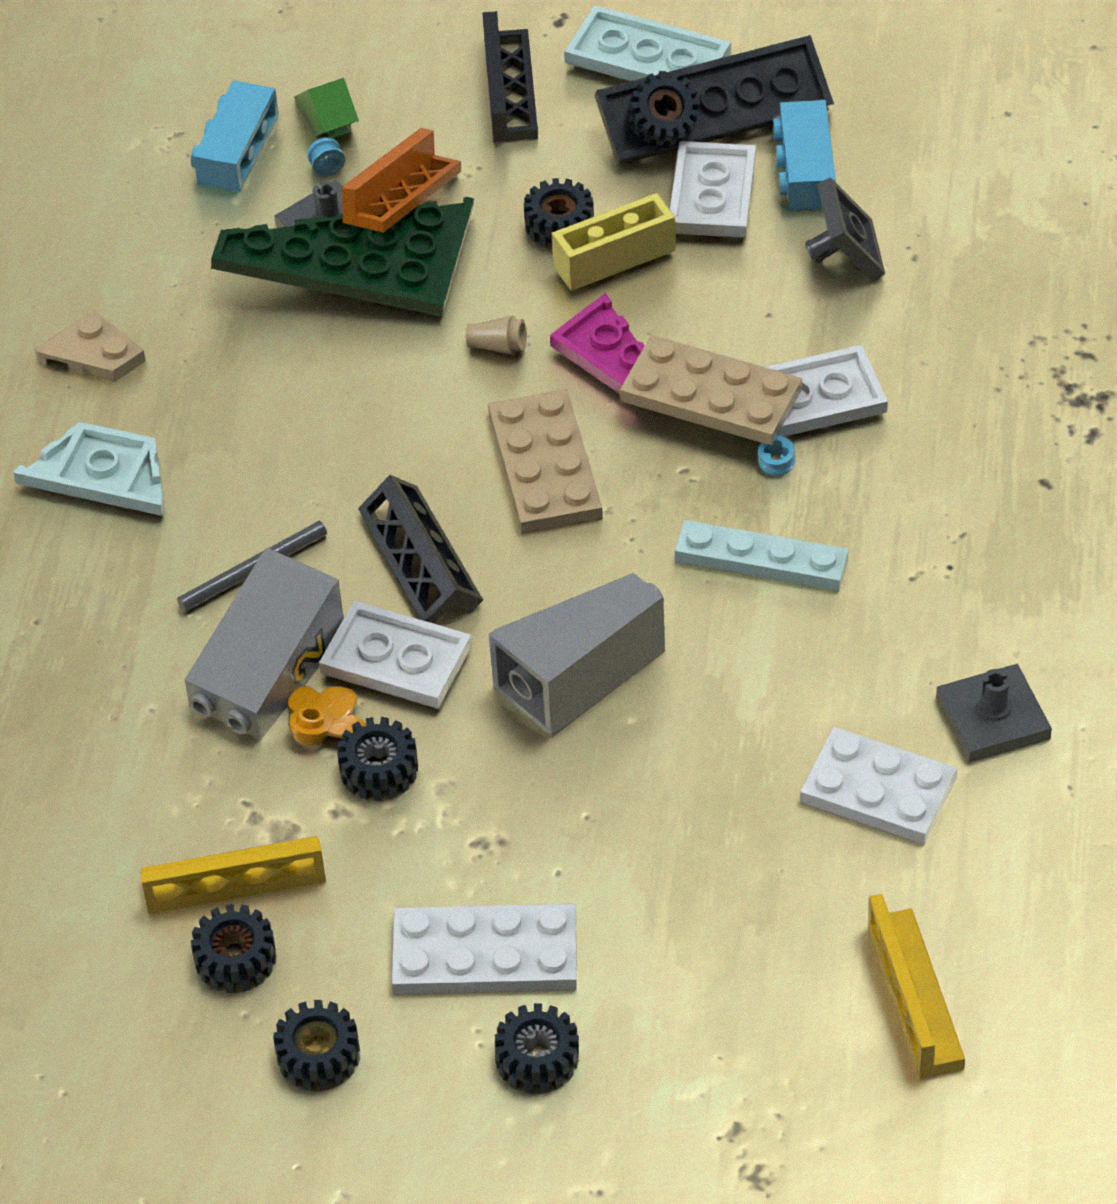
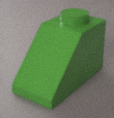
M344 78L308 89L294 96L297 106L316 136L327 133L329 138H335L350 133L348 125L359 121Z

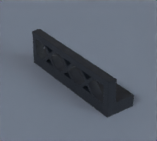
M497 11L482 12L493 142L538 139L528 29L499 31ZM522 43L512 53L500 47V44ZM512 65L522 70L515 78L504 73ZM514 91L525 96L517 104L506 98ZM517 116L530 124L529 126L507 127V124Z
M389 475L363 502L358 510L419 618L435 624L453 604L474 611L483 601V598L418 486ZM387 499L389 502L386 520H379L375 511ZM397 528H404L405 530L402 549H395L394 547ZM413 557H420L422 560L419 578H412L410 575ZM429 586H437L441 596L429 608L426 603Z

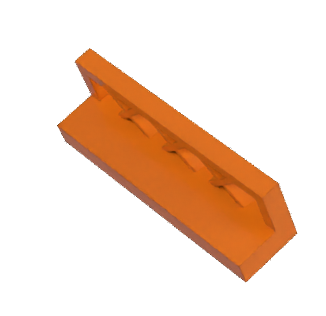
M424 128L418 129L342 186L343 223L384 233L461 172V161L436 156L434 150V131Z

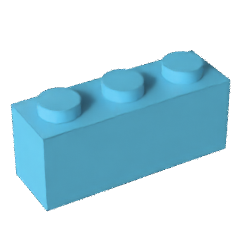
M232 81L226 95L222 94L220 96L215 116L212 120L209 119L207 121L204 137L200 144L195 145L192 150L191 166L195 168L197 184L241 192L279 117L275 88Z
M826 100L781 102L780 118L773 119L774 142L781 141V145H776L777 168H784V172H779L780 195H787L789 210L823 209L817 185L829 177L836 182Z

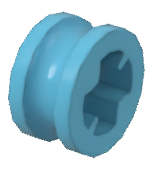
M318 139L312 143L307 151V158L312 164L314 172L320 176L334 175L344 166L345 155L335 139Z
M777 436L772 446L760 443L758 447L759 466L763 471L771 475H783L791 471L795 465L793 443L782 436ZM774 452L782 453L780 460L771 459Z

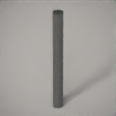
M319 520L269 547V549L288 557L326 536L327 530ZM263 551L177 597L181 610L187 612L247 579Z

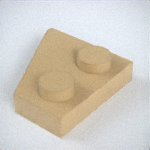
M95 310L34 349L37 361L47 365L50 359L68 363L70 371L82 374L91 373L98 378L113 382L146 361L144 350Z

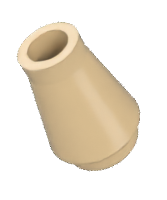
M514 315L482 323L468 324L465 334L466 344L468 348H480L515 355L516 351H524L526 348V323L524 319H516Z

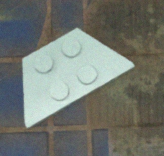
M78 422L67 430L61 439L52 441L41 449L42 457L28 468L21 464L13 472L16 484L161 516L164 513L157 445L153 437Z

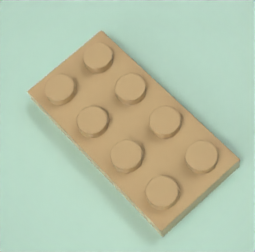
M651 335L620 388V401L772 446L802 390V378Z
M563 389L488 403L489 417L521 533L602 519L601 501L568 390Z

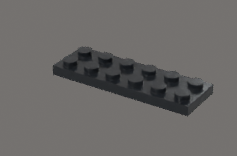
M811 35L666 72V77H671L672 72L678 73L677 80L681 82L686 77L690 81L689 89L695 86L697 90L695 98H700L699 116L693 130L683 140L686 142H709L773 125V119L780 118L781 102L826 100L827 110L832 109L834 105ZM646 78L599 89L595 92L594 96L617 165L678 150L680 139L672 146H669L668 141H665L662 147L656 146L657 140L654 139L647 143L643 141L645 138L643 133L637 136L634 132L636 125H630L629 117L631 113H628V106L637 84L641 80L645 81ZM662 100L658 106L654 105L656 112L662 116H667L669 111H674L671 103H667L666 100L665 102Z

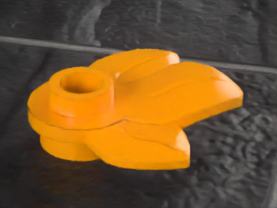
M302 686L294 690L289 697L287 705L291 712L288 726L293 738L304 745H318L324 742L327 736L342 738V734L346 729L353 733L352 724L358 721L362 727L366 726L362 719L352 715L357 704L356 693L349 688L339 686L326 688L321 693L310 686Z

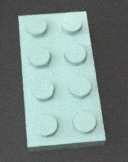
M594 5L564 51V57L567 64L634 81L646 78L651 73L657 75L659 71L669 72L730 56L731 42Z

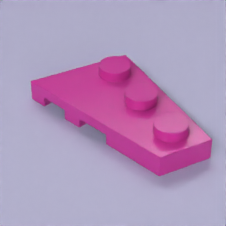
M606 293L550 335V346L619 394L620 388L645 346L642 342L637 341L630 332L629 324L622 315L618 316L612 307V301Z

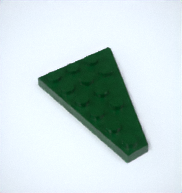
M463 197V203L438 206L437 201L424 202L384 233L343 223V214L335 217L321 216L294 220V226L268 229L267 224H262L248 229L233 228L221 230L211 257V269L443 316L473 212L474 198Z

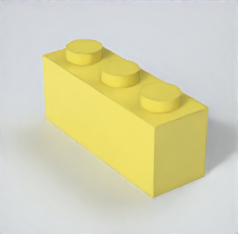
M658 193L552 232L553 266L568 288L573 291L676 251L675 216Z

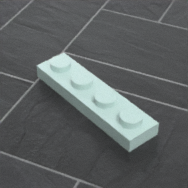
M684 520L675 548V562L840 591L848 562L849 549Z

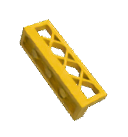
M318 836L142 867L140 872L148 914L326 882L322 850Z
M883 894L869 896L868 931L919 1079L965 1069V1056L913 909L909 908L889 913Z

